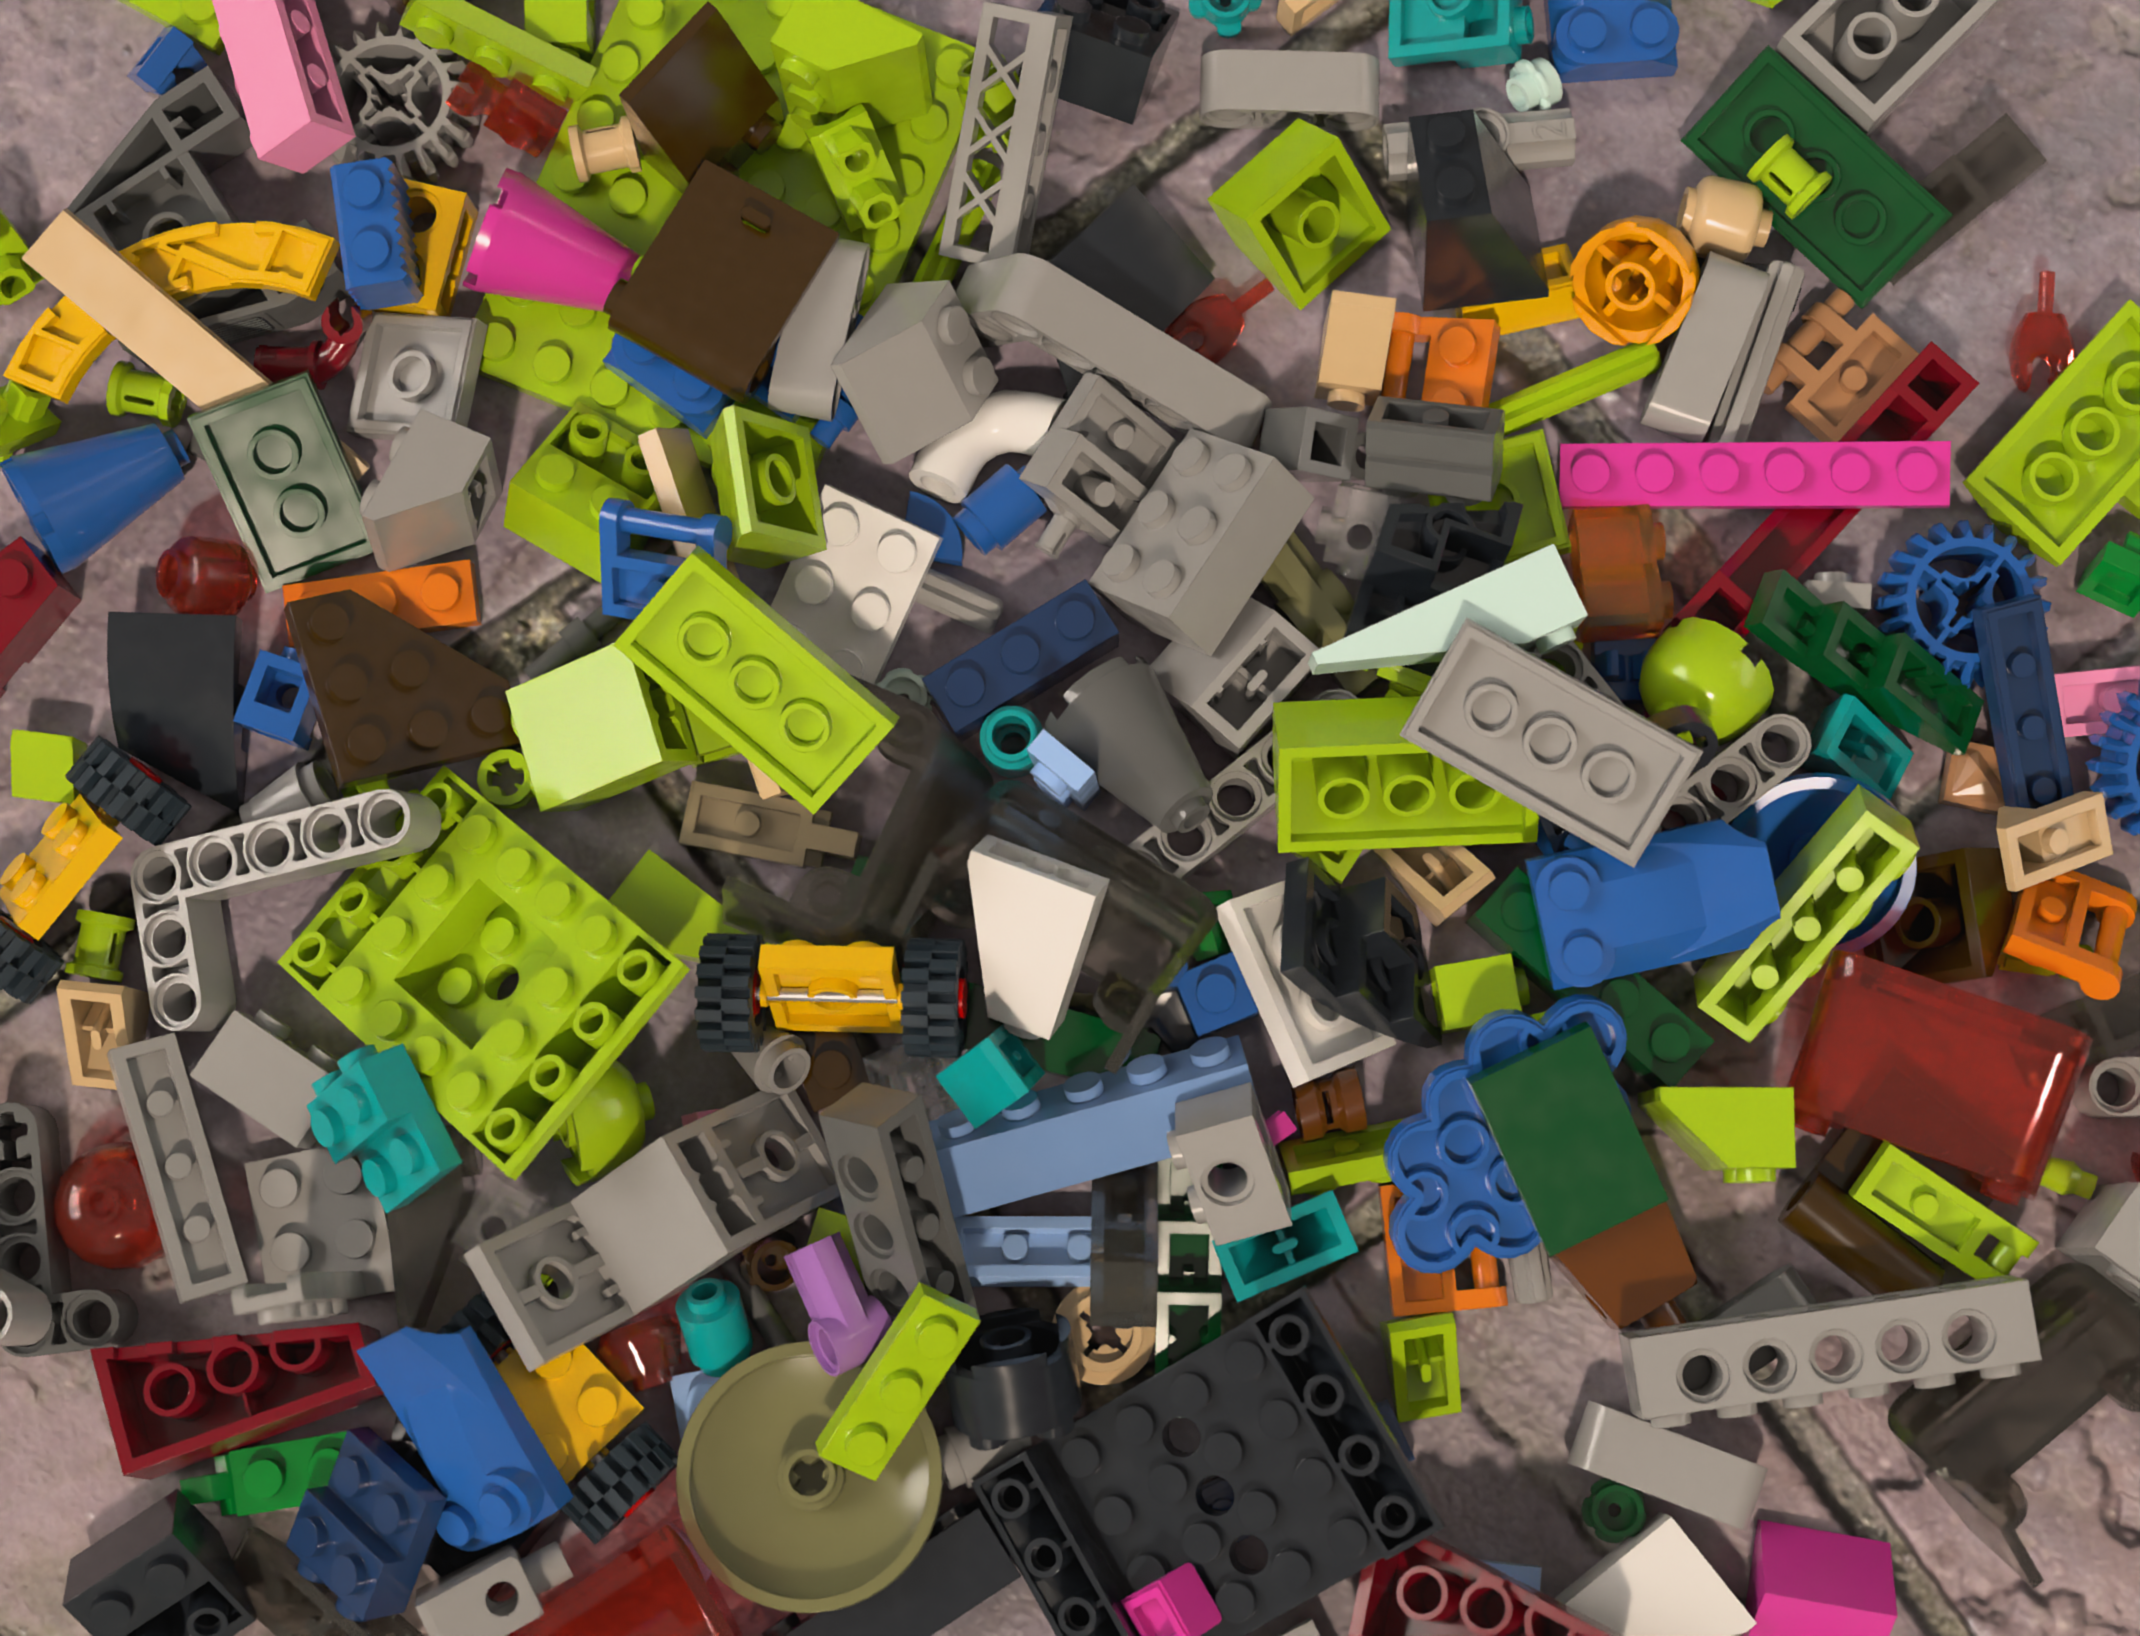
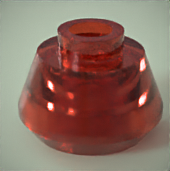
M664 1314L617 1328L600 1337L596 1354L621 1384L632 1381L635 1393L673 1381L669 1368L680 1365L683 1333L679 1320L670 1314Z

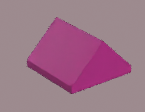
M1758 1519L1745 1609L1757 1624L1748 1632L1742 1633L1741 1636H1889L1898 1617L1890 1543Z

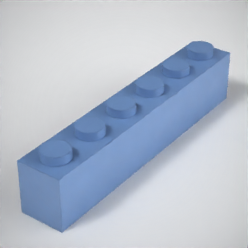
M1239 1035L1228 1038L1218 1036L1204 1038L1194 1043L1189 1049L1164 1056L1157 1054L1143 1055L1135 1058L1125 1067L1100 1074L1096 1072H1083L1070 1077L1064 1084L1039 1091L1030 1090L976 1129L959 1107L943 1113L936 1120L928 1121L953 1217L957 1218L1172 1158L1167 1142V1132L1175 1130V1103L1249 1082L1253 1086Z

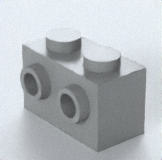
M260 1009L255 1017L251 1014L234 1010L189 1076L294 1147L312 1149L318 1140L312 1131L311 1115L306 1107L317 1097L311 1085L321 1077L340 1069L337 1064L339 1059L315 1044L306 1052L287 1039L293 1029L263 1009Z

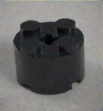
M1033 1308L1006 1309L979 1316L981 1323L978 1324L945 1374L954 1425L960 1432L968 1435L972 1448L983 1451L993 1450L1005 1445L1008 1440L1034 1435L1043 1439H1056L1069 1434L1074 1429L1073 1416L1077 1414L1082 1406L1083 1395L1071 1325L1067 1318L1055 1313L1057 1324L1041 1320L1039 1309Z

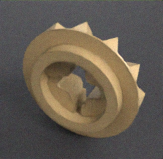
M1077 1287L1062 1300L1056 1310L1057 1314L1064 1316L1070 1322L1080 1380L1095 1385L1117 1384L1134 1376L1148 1361L1155 1343V1322L1145 1300L1132 1288ZM1119 1308L1122 1309L1124 1313L1118 1319L1120 1323L1117 1325L1115 1332L1121 1338L1120 1343L1127 1350L1123 1353L1117 1347L1112 1348L1104 1343L1097 1350L1093 1349L1086 1356L1083 1352L1089 1346L1087 1342L1091 1338L1092 1332L1086 1326L1087 1322L1080 1317V1314L1084 1311L1090 1317L1095 1316L1103 1321L1110 1314L1114 1315ZM1054 1315L1053 1323L1057 1324L1056 1315Z

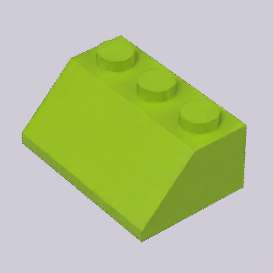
M793 0L770 41L786 105L791 113L790 117L805 130L814 126L831 123L845 115L850 108L860 103L866 109L874 129L925 115L933 104L923 33L858 0Z

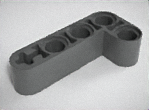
M13 1102L1 1103L0 1268L39 1288L47 1295L52 1308L50 1328L40 1342L27 1346H2V1348L16 1357H35L94 1348L114 1347L123 1344L133 1335L138 1325L139 1313L136 1303L132 1298L118 1289L72 1291L59 1131L55 1118L48 1110L37 1105ZM22 1123L27 1124V1135L17 1138V1141H12L11 1129L21 1127ZM26 1159H32V1168L12 1167V1161L26 1162ZM24 1180H28L34 1187L35 1202L30 1210L22 1214L16 1208L14 1194L18 1185ZM30 1244L38 1250L41 1258L40 1268L31 1279L21 1272L19 1265L20 1255ZM98 1301L106 1304L112 1316L111 1325L102 1336L96 1334L91 1329L89 1323V1313Z

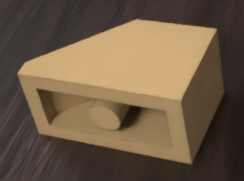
M1338 290L1332 291L1323 328L1314 398L1327 400L1329 407L1348 412L1362 411L1365 405L1374 406L1382 389L1397 298Z

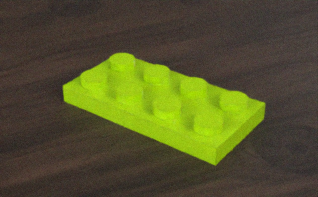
M699 545L613 644L621 653L813 815L890 732L900 718Z

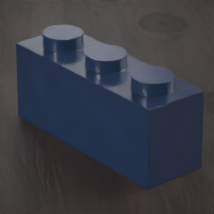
M1084 579L921 679L931 698V702L956 742L960 744L980 732L985 719L993 711L1005 706L1020 707L1119 647V631L1087 580Z

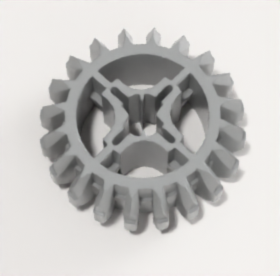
M378 21L375 30L376 38L367 40L361 31L354 29L353 41L356 46L347 51L345 47L334 44L333 54L339 61L335 69L350 119L354 99L361 88L366 91L368 97L365 106L357 114L360 120L353 126L356 137L335 151L332 160L337 165L386 157L393 162L403 179L417 181L416 174L424 172L430 181L438 182L439 172L435 166L444 161L448 166L458 168L459 159L452 149L455 146L472 148L473 138L465 128L480 125V115L477 109L472 107V105L480 101V92L475 84L469 83L473 77L470 66L466 61H457L459 54L449 49H436L422 43L416 38L413 31L401 25L396 35L392 36L387 25ZM399 67H405L404 69H402V70L399 71L398 73H394V74H383V73H381V72L386 71V70H388V69L399 68ZM441 84V107L435 121L430 126L424 118L425 109L434 99L431 93ZM380 94L384 95L391 103L396 102L402 107L405 106L412 119L408 118L401 110L396 111L393 107H387ZM398 138L413 140L398 146H386Z

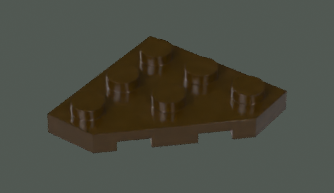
M351 589L287 602L284 613L338 790L487 756L500 749L513 750L521 748L519 738L516 736L511 725V710L505 693L511 687L506 679Z

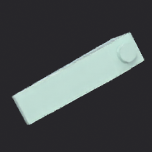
M1551 544L1312 652L1308 665L1312 674L1316 675L1441 662L1466 618L1473 620L1524 650L1537 646L1540 655H1544L1574 641L1577 637L1573 629L1578 627L1588 614L1555 545Z

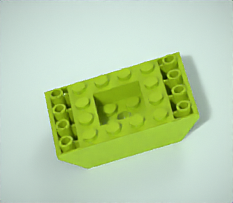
M443 765L419 793L430 798L438 806L441 814V830L435 842L420 852L357 867L277 963L364 1044H374L378 1053L403 1043L436 1110L503 1173L516 1181L690 971V968L448 767ZM404 812L395 822L397 833L403 827ZM518 973L519 981L515 991L509 997L498 1000V989L503 980L512 974Z

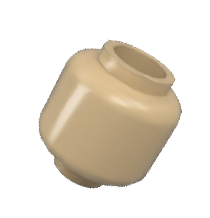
M1707 175L1701 179L1696 188L1687 186L1679 206L1675 228L1680 230L1692 245L1696 257L1706 258L1708 253L1712 251L1738 262H1743L1751 253L1753 246L1764 248L1771 230L1773 211L1763 209V195L1758 186L1743 181Z

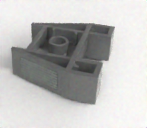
M207 65L157 98L67 209L118 252L143 239L176 228L205 222H217L218 224L241 223L210 175L252 147L250 130L244 109L233 90ZM307 219L295 225L321 233ZM336 254L316 301L269 289L238 288L197 294L177 302L230 345L307 324L323 314L327 306L336 297H339L340 303L350 295L345 289L342 260ZM118 341L123 350L150 367L122 342Z

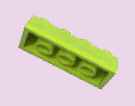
M1421 696L1273 702V774L1278 853L1537 842L1539 816L1536 812L1399 736Z

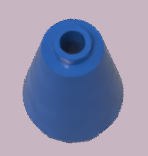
M155 423L10 456L9 459L0 463V468L18 503H21L30 520L29 523L56 569L63 575L71 570H75L185 480L181 467L190 463V460L173 429L162 433Z

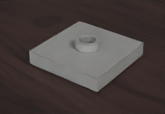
M372 312V323L366 331L346 432L357 438L394 440L396 434L403 426L410 428L420 408L467 428L488 325L477 318Z

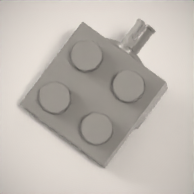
M1085 372L1019 477L1022 482L1045 499L1049 509L1054 514L1034 546L1056 560L1075 528L1085 531L1101 545L1111 548L1137 510L1141 500L1147 495L1172 457L1174 450L1180 444L1100 375Z

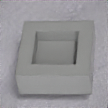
M1820 572L1813 575V580H1807L1803 584L1805 588L1824 604L1845 601L1861 616L1871 609L1872 584L1852 582L1851 574L1844 572Z

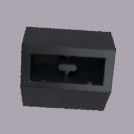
M1045 0L1038 11H1050L1073 16L1058 99L1133 125L1148 100L1177 25L1180 12L1165 7V3L1162 0ZM1022 66L1020 67L1019 74H1018L1019 80H1020V75H1021Z
M178 1488L70 1559L62 1606L92 1636H234L256 1621L257 1612L220 1532L190 1503L189 1499Z

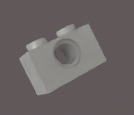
M1251 1082L1175 1103V1130L1167 1132L1169 1151L1177 1170L1188 1169L1193 1185L1187 1187V1193L1193 1216L1197 1224L1208 1223L1216 1246L1292 1226L1290 1189ZM1226 1162L1239 1165L1233 1169L1216 1167V1165Z

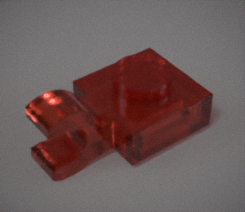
M468 62L458 79L461 82L468 83L475 94H471L456 85L445 102L449 108L462 116L488 115L483 124L485 127L500 135L508 145L524 150L535 158H538L558 132L568 113L565 109L515 78L511 80L508 86L502 84L486 68L474 62Z

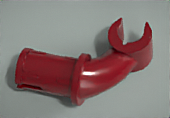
M336 297L321 316V325L324 333L327 335L325 342L314 340L310 346L259 345L254 354V367L273 383L309 369L317 389L323 390L327 382L337 376L355 355L360 337L372 323V310H362L356 302L351 307L354 323L349 325L348 321L340 314L339 297Z

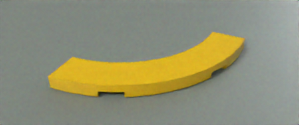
M256 221V223L228 224L205 222L172 229L143 239L119 251V253L176 301L211 291L238 288L269 289L316 301L340 248V243L333 237L306 228L276 222ZM64 296L53 309L48 307L36 320L18 346L3 376L13 382L68 404L79 382L90 366L116 337L67 296Z

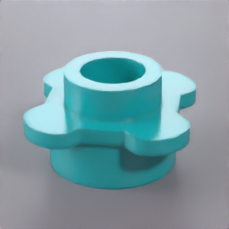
M1189 0L1188 7L1190 14L1194 18L1206 19L1217 28L1219 36L1230 39L1240 34L1242 21L1249 12L1257 11L1260 8L1262 0H1230L1231 4L1228 7L1221 6L1220 0Z

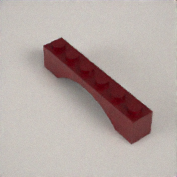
M1931 341L1838 442L1926 441L1980 383ZM1775 509L1662 631H1665L1670 625L1671 628L1677 627L1684 618L1697 617L1715 621L1744 638L1750 632L1744 627V623L1764 573L1784 569L1797 580L1862 509Z

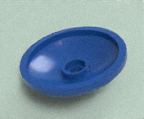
M1806 773L1783 779L1731 820L1729 825L1749 837L1765 841L1775 882L1858 784L1897 812L1899 811L1883 794L1861 781L1839 774ZM1916 856L1908 870L1897 880L1891 881L1876 898L1865 919L1854 929H1849L1834 946L1828 958L1844 956L1872 944L1898 921L1911 899L1917 874Z

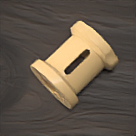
M627 115L621 116L618 124L581 130L578 125L568 126L572 156L580 183L590 181L591 174L628 167L632 173L642 171L637 139Z

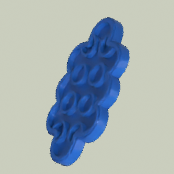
M1574 994L1558 1000L1545 1012L1539 1021L1515 1009H1499L1485 1014L1472 1026L1465 1040L1464 1059L1441 1064L1428 1075L1422 1086V1112L1404 1118L1391 1130L1384 1144L1383 1161L1388 1176L1403 1193L1390 1215L1388 1233L1393 1248L1409 1267L1422 1273H1442L1457 1267L1470 1255L1475 1247L1496 1258H1516L1529 1253L1541 1242L1466 1078L1584 1021L1592 1027L1611 1072H1613L1626 1051L1627 1033L1622 1018L1607 1002L1592 995ZM1616 1081L1631 1114V1105L1627 1093Z

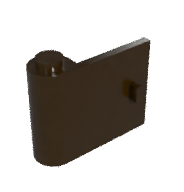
M705 159L629 281L621 278L611 289L603 308V312L610 316L608 329L745 405L753 398L766 377L774 358L776 341L840 239V233ZM742 220H744V221L750 223L751 225H753V226L759 228L760 230H762V231H764V232H766V233H762V232L756 230L755 228H753V227L747 225L746 223H744Z
M1893 1067L1794 1192L1778 1217L1780 1224L1872 1295L1943 1285L1941 1280L1945 1273V1268L1941 1265L1946 1259L1852 1198L1848 1193L1885 1139L1986 1207L1990 1205L2021 1166V1163L1896 1067Z

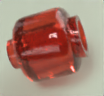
M192 535L183 536L174 542L170 549L162 553L156 567L155 579L157 590L176 614L237 616L241 613L247 602L255 595L258 584V576L254 566L251 564L247 551L234 540Z

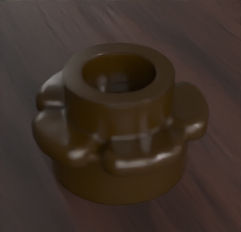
M779 1229L742 1250L744 1260L740 1262L739 1267L744 1280L752 1286L758 1284L764 1291H779L789 1287L794 1282V1279L784 1256L800 1250L794 1245V1237L789 1232ZM774 1254L776 1257L774 1263L770 1265L765 1264L766 1256Z

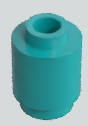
M1005 706L993 711L985 719L980 731V745L986 763L994 772L1008 778H1020L1030 774V770L1034 765L1026 749L1043 730L1038 718L1031 711L1023 707ZM1009 737H1020L1026 743V748L1019 753L1006 754L1002 751L1003 742Z
M705 1278L691 1284L679 1296L675 1305L691 1361L697 1367H700L704 1374L710 1377L721 1378L735 1365L749 1358L753 1347V1337L740 1292L735 1284L723 1279Z

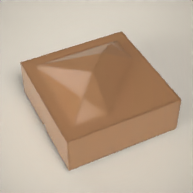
M1970 742L1965 755L1955 756L1947 752L1938 804L1998 816V808L2005 806L1995 747Z

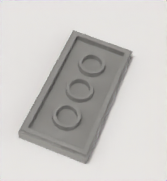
M1466 618L1399 735L1633 868L1703 753L1702 749L1469 618Z

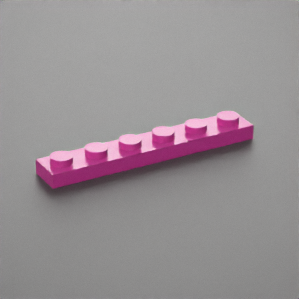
M1951 441L1560 444L1559 498L1562 509L1949 508Z

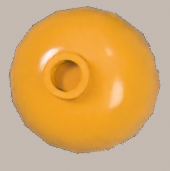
M1634 215L1608 223L1587 239L1571 265L1570 278L1573 276L1572 287L1575 294L1572 302L1575 312L1591 332L1611 344L1626 346L1628 342L1637 344L1648 342L1646 345L1659 343L1680 327L1692 306L1701 273L1695 250L1680 230L1660 218Z

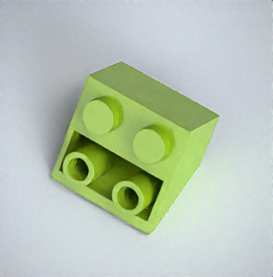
M578 401L510 480L503 527L601 583L599 515L604 502L612 497L625 499L633 502L635 508L662 512L638 442V435ZM631 534L630 548L642 550L649 536Z

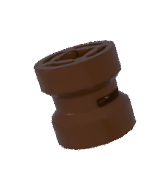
M1354 1066L1335 1070L1330 1078L1314 1079L1294 1088L1290 1082L1296 1119L1303 1142L1323 1138L1326 1132L1332 1129L1340 1128L1346 1133L1367 1129L1363 1094ZM1321 1092L1325 1093L1329 1117H1326V1111Z

